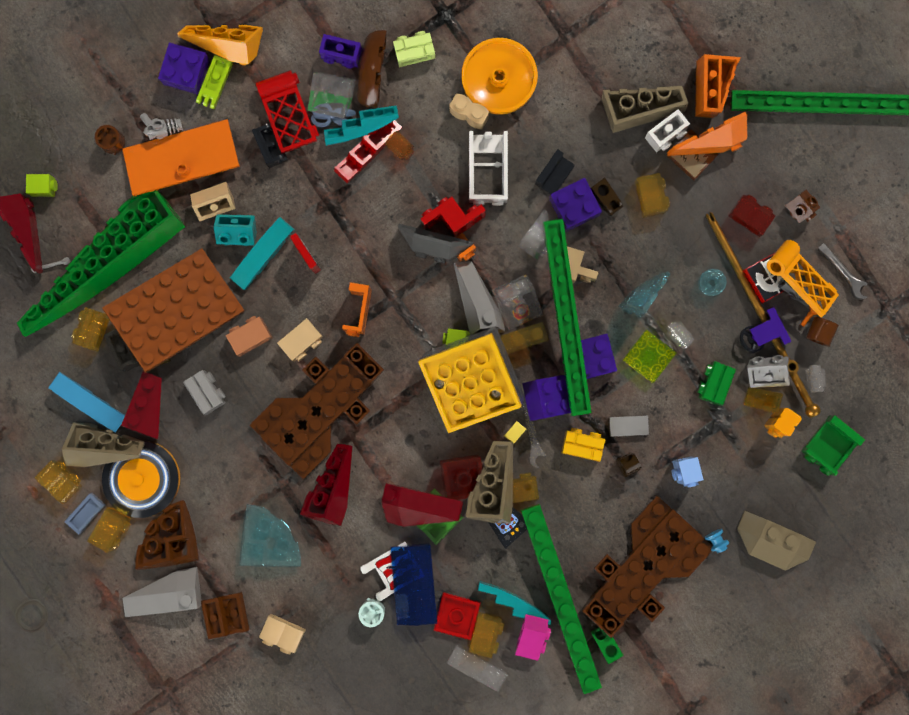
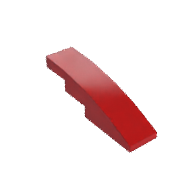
M394 120L386 126L365 135L362 141L348 153V156L334 168V172L348 184L377 156L402 127Z

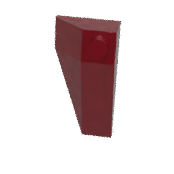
M21 193L0 196V216L4 222L7 221L9 226L12 227L13 230L10 233L19 244H22L20 250L32 270L39 274L42 273L43 268L36 214L33 210L35 206L32 200Z
M345 444L336 445L326 462V470L322 476L318 475L316 479L318 483L314 490L308 492L300 515L327 524L342 525L348 505L353 446Z
M388 483L385 484L381 502L387 522L403 527L459 521L463 501Z

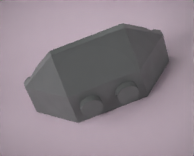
M399 223L398 225L409 247L416 253L415 256L426 259L429 256L433 257L434 261L445 264V261L450 262L454 260L459 254L474 244L471 241Z

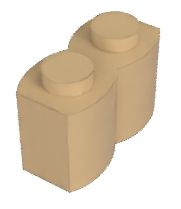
M456 94L449 105L450 113L455 118L466 120L475 129L482 130L489 119L487 108L481 104L472 103L465 95Z
M270 614L259 638L263 639L262 643L271 647L277 645L280 647L281 652L290 655L291 652L295 653L306 629Z

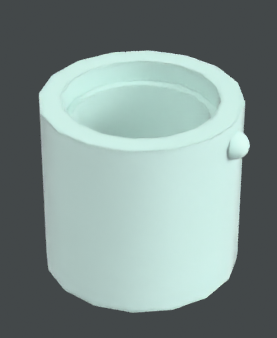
M367 598V601L362 604L358 613L361 623L367 627L379 625L385 615L383 603L377 599Z

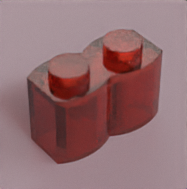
M751 195L741 196L728 215L732 220L759 237L765 233L775 218L771 208L765 205L760 206L757 203V199Z

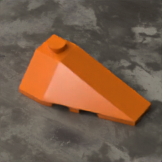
M746 112L724 121L723 124L715 129L713 127L707 129V131L699 135V138L696 135L673 146L667 152V155L724 153L728 150L734 152L742 147L741 144L747 140Z

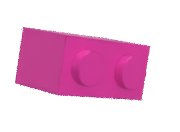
M525 615L515 655L539 660L540 654H544L546 649L545 640H549L551 629L548 628V619Z

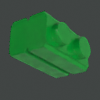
M716 361L711 362V365L707 364L704 375H706L705 381L700 383L697 393H700L698 398L718 406H723L736 369Z

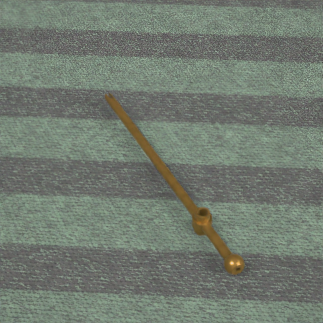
M709 212L710 216L707 213L706 218L761 322L768 321L769 319L715 216L712 212ZM779 337L772 340L778 354L783 357L788 356ZM789 358L788 368L789 365L791 366L789 376L806 405L805 413L810 418L820 414V407L815 403L813 404L797 373L799 369L798 363Z

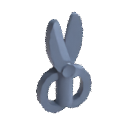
M323 104L312 110L311 121L313 125L319 128L328 127L332 121L342 126L341 120H348L343 117L355 116L356 112L351 109L332 111L328 104ZM325 108L329 112L317 111V109ZM315 119H324L327 121L325 123H319Z

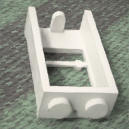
M469 131V203H473L476 206L484 205V203L501 206L503 203H507L508 131H504L503 135H492V132H485L484 135H473V131ZM474 153H502V163H474ZM474 166H495L496 168L502 166V195H474Z

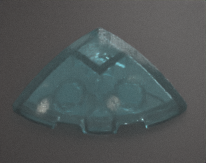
M665 271L644 281L624 298L619 307L628 314L634 313L640 318L650 308L658 296L657 292L666 284L667 277L671 273Z
M247 504L239 566L300 567L301 556L299 546L295 542L288 525L282 519H278L271 514L269 510Z

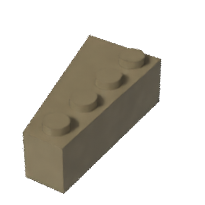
M682 86L657 87V89L639 88V90H603L602 102L613 133L666 118L678 109L683 113L688 105Z

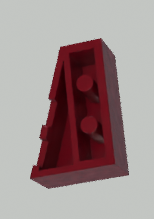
M143 371L121 426L158 439L162 378Z

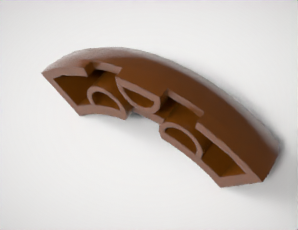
M386 30L374 31L366 37L360 61L357 99L361 105L373 109L378 107L380 100L381 75H378V73H381L384 60Z

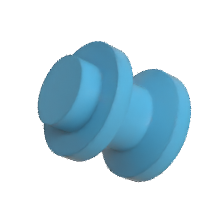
M722 529L715 530L705 536V539L710 540L713 544L711 547L712 552L721 553L727 549L729 541L723 540L721 536L723 533Z

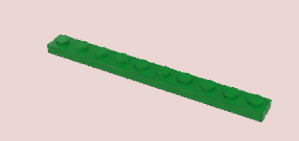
M732 90L731 111L909 115V95Z
M563 219L545 221L542 223L571 416L589 414L592 412Z
M536 504L522 509L521 513L582 692L587 694L601 689L602 686L541 506Z

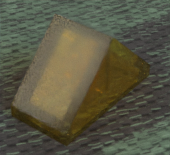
M748 387L743 405L768 413H778L783 394Z

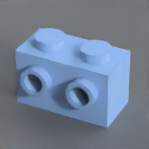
M690 456L672 461L674 467L671 470L674 481L677 480L678 484H683L684 487H693L699 485L698 481L703 480L698 457Z

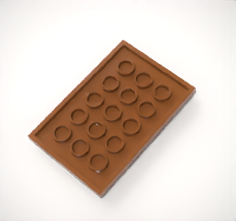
M202 248L102 307L145 373L244 313L243 307Z

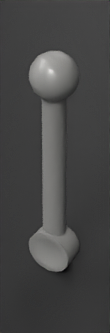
M65 257L61 261L42 265V268L45 269L61 264L67 265L71 261L68 257Z

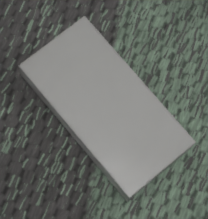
M648 416L609 417L610 437L649 435Z

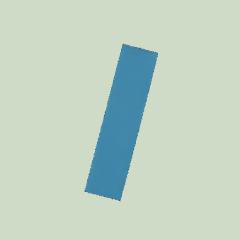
M61 372L57 374L48 387L80 411L115 433L125 417L123 413L111 407L109 403Z

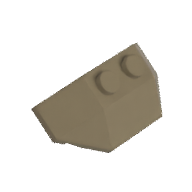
M747 511L743 512L737 526V530L749 555L785 571L809 560L816 544L815 541Z

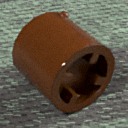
M103 125L97 129L95 141L100 148L113 155L122 151L125 146V138L115 127Z
M815 316L806 338L815 343L830 347L839 325L830 320Z

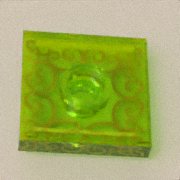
M645 330L623 358V361L651 383H654L676 355V352L648 330Z

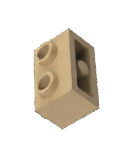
M227 182L190 194L192 207L199 222L214 217L217 214L236 209L234 198Z
M306 318L277 344L293 362L296 360L299 362L307 356L306 352L310 348L315 349L322 343L321 339L323 336Z

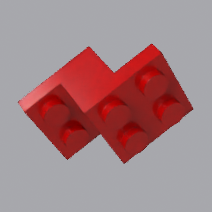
M445 197L437 203L438 206L432 210L430 208L422 213L423 217L420 220L425 230L442 221L451 235L456 238L485 218L486 210L482 204L478 207L474 205L466 211L468 214L465 215L453 197L449 199Z

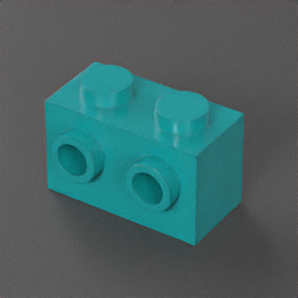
M217 214L214 223L216 244L255 245L257 235L255 216Z

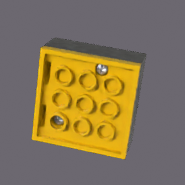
M496 326L425 352L418 361L448 433L521 408L525 395Z

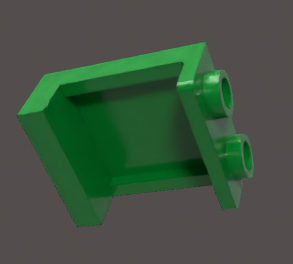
M829 415L801 452L805 454L804 458L812 464L815 462L819 465V470L827 476H836L840 466L856 446L863 444L865 439L837 416Z

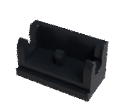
M270 124L252 129L265 163L269 168L288 161L286 154H282Z

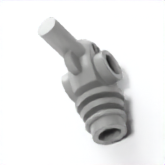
M146 113L140 115V119L147 126L143 133L150 140L154 138L163 139L168 136V131L172 135L171 130L176 133L175 129H177V132L183 130L180 119L174 118L175 122L170 119L171 123L166 119L167 123H165L164 120L158 118L151 120Z

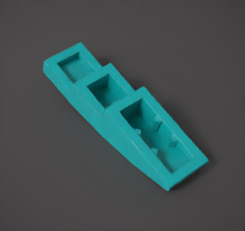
M397 105L359 111L360 118L341 120L342 127L324 130L326 146L359 138L386 126L399 118Z
M279 217L243 259L230 279L243 290H246L255 277L263 271L268 262L276 256L295 229Z
M479 581L478 591L496 595L495 603L513 607V616L525 618V615L528 614L548 619V624H551V619L518 595L498 586Z

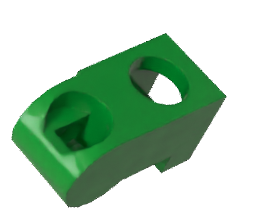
M600 627L591 631L608 664L624 656L614 638H610Z

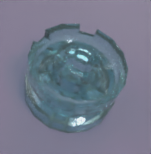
M709 269L700 275L697 284L702 294L712 297L724 291L727 281L721 271ZM710 279L715 281V285L713 287L710 284H708V281H710Z

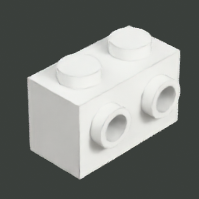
M678 109L648 131L645 139L656 153L661 149L665 151L672 145L671 141L675 138L679 140L687 134L686 130L690 123Z

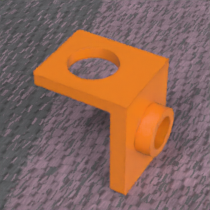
M463 233L456 237L468 241ZM473 244L459 254L457 257L459 261L471 259L475 255L476 246Z

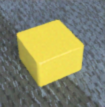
M516 421L505 433L504 437L514 444L526 428Z

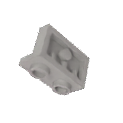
M776 355L770 358L758 356L750 359L747 367L750 388L790 386L789 357Z

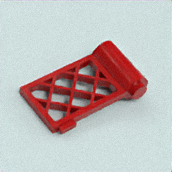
M291 70L256 82V87L282 154L316 142V137L319 136L316 125H311L297 84L300 81L297 73H292ZM296 93L298 100L295 106L286 103L288 96ZM273 101L281 103L277 113L269 109L268 103ZM284 105L293 109L289 118L280 115ZM296 111L304 115L301 124L292 120ZM278 117L287 121L283 130L275 126ZM290 123L299 126L295 136L286 132ZM302 128L310 131L312 138L303 140L298 138ZM284 135L294 138L290 146L283 148L281 141Z

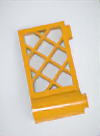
M786 240L767 262V269L771 274L781 276L820 317H823L839 294L799 254L800 246L793 240ZM798 263L803 267V270L799 269ZM789 273H793L795 275L796 280H794L789 275ZM801 275L805 276L806 282L802 281ZM811 277L816 280V284L812 283ZM804 287H808L809 294L806 293ZM814 289H818L819 296L815 295ZM824 291H826L831 297H826ZM817 301H821L822 308L818 305Z

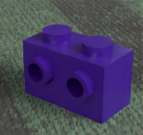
M323 34L319 54L324 62L328 64L340 63L343 67L350 69L353 67L358 68L362 53L360 42Z

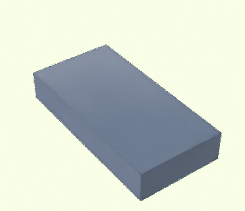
M89 493L65 520V523L79 535L102 511L106 504L95 494Z

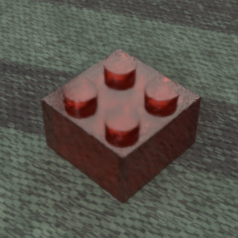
M470 455L440 460L445 497L455 500L468 499L470 492H473L477 483L478 475L482 472L481 457L479 455Z

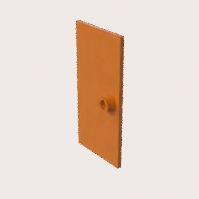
M228 119L169 135L163 139H155L122 149L133 197L240 167Z

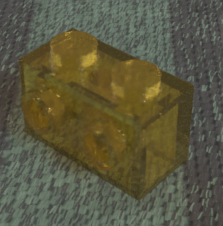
M531 472L519 474L520 478L513 479V503L539 499L535 475L531 476Z

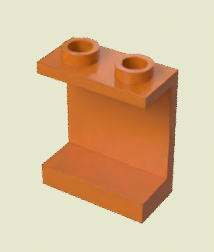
M350 283V293L363 296L358 327L343 325L342 329L348 336L359 337L360 334H365L372 290L369 285Z

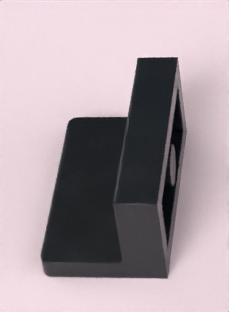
M559 149L554 153L535 182L537 186L549 194L559 190L575 166L563 157L564 153Z

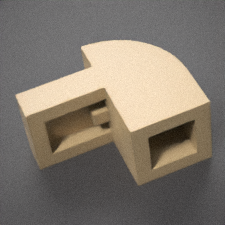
M567 246L572 283H575L577 277H580V280L586 283L595 281L598 272L580 266L584 251Z

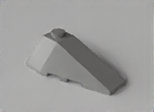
M455 262L454 268L470 335L494 326L497 327L499 333H504L505 328L501 312L473 262Z
M194 567L177 570L123 597L125 617L198 609L202 606L198 569Z

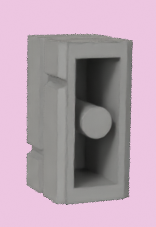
M205 370L199 371L183 383L202 414L208 415L226 403L224 401L226 396L221 388L217 389L213 382L216 380L211 372L207 373Z

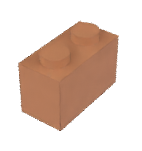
M253 316L245 321V325L241 327L238 325L229 330V334L226 337L237 356L241 357L273 338L261 317L256 318V316Z

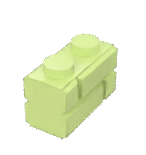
M420 31L415 33L413 37L400 36L396 38V41H393L399 67L436 59L430 32Z

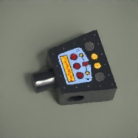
M513 507L511 524L488 522L505 549L527 530L522 514Z

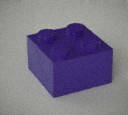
M169 43L158 79L163 85L199 94L210 59L205 52Z
M585 178L550 194L549 200L558 218L563 219L565 232L600 216L602 213Z
M608 334L581 340L587 379L617 371Z
M565 375L522 383L530 421L571 413Z

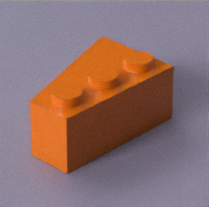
M704 54L696 61L695 117L714 118L722 113L731 81L734 79L735 70L741 57Z

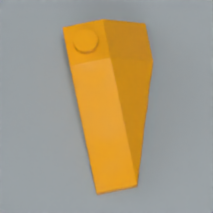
M186 25L177 35L179 38L224 59L241 65H247L257 56L263 28L239 25V28L228 29V25H221V27L211 29L209 25Z

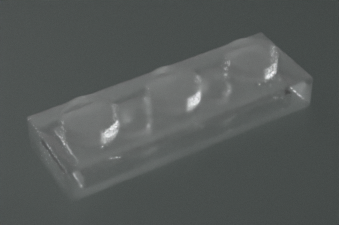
M457 645L447 661L448 665L499 692L507 677L506 672Z

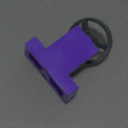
M774 307L767 310L770 320L756 327L748 326L741 331L740 343L748 352H758L764 347L765 343L778 337L781 338L784 345L792 342ZM743 335L747 336L751 349L745 344ZM756 344H758V346H760L759 349H757V350H755Z

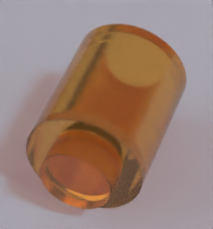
M399 131L392 133L385 142V145L401 160L404 158L406 160L409 159L414 153V145Z

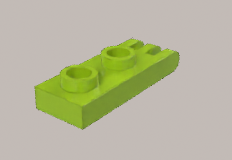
M214 55L197 96L196 103L201 104L203 98H205L203 106L208 107L211 100L210 108H216L233 66L231 61Z

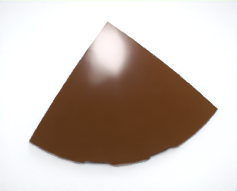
M184 500L169 505L163 510V514L149 523L144 531L146 535L143 543L138 545L135 569L159 568L199 560L194 528Z

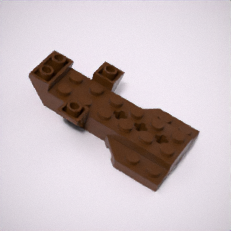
M358 343L331 370L315 356L302 371L316 385L303 398H276L250 424L262 437V440L302 479H305L331 453V425L343 413L357 425L370 412L359 397L375 382L384 369ZM314 407H321L320 416L313 415ZM301 420L303 422L305 420L308 422L306 424V426L308 427L306 430L304 428H302V430L299 428V422ZM287 434H288V435H291V434L294 435V437L292 438L293 441H294L293 443H291V442H288V443H287V442H286V440H287L286 435H287Z
M657 495L630 523L632 551L620 564H617L606 554L594 567L606 580L592 594L582 611L610 638L624 625V621L636 608L653 622L665 607L650 592L663 578L689 577L712 552V545ZM671 532H677L676 540H669L671 538V536L669 535ZM658 546H664V553L662 555H657L658 551L656 548ZM645 560L647 562H649V560L651 561L650 569H643L645 567V565L643 564Z

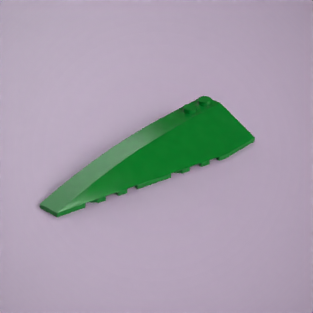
M159 190L132 196L118 209L120 214L114 219L111 217L106 222L108 226L101 233H96L90 246L86 245L65 268L67 272L62 277L58 276L52 289L49 292L45 291L41 295L40 302L37 305L33 304L17 322L24 337L61 318L99 294L185 228L178 214Z

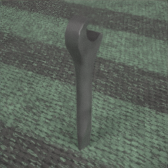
M824 243L818 247L823 255L846 279L853 297L860 300L867 298V296H863L860 292L861 287L866 286L867 283L853 276Z

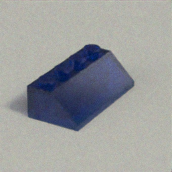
M423 543L390 547L397 625L419 626L437 624L431 545Z

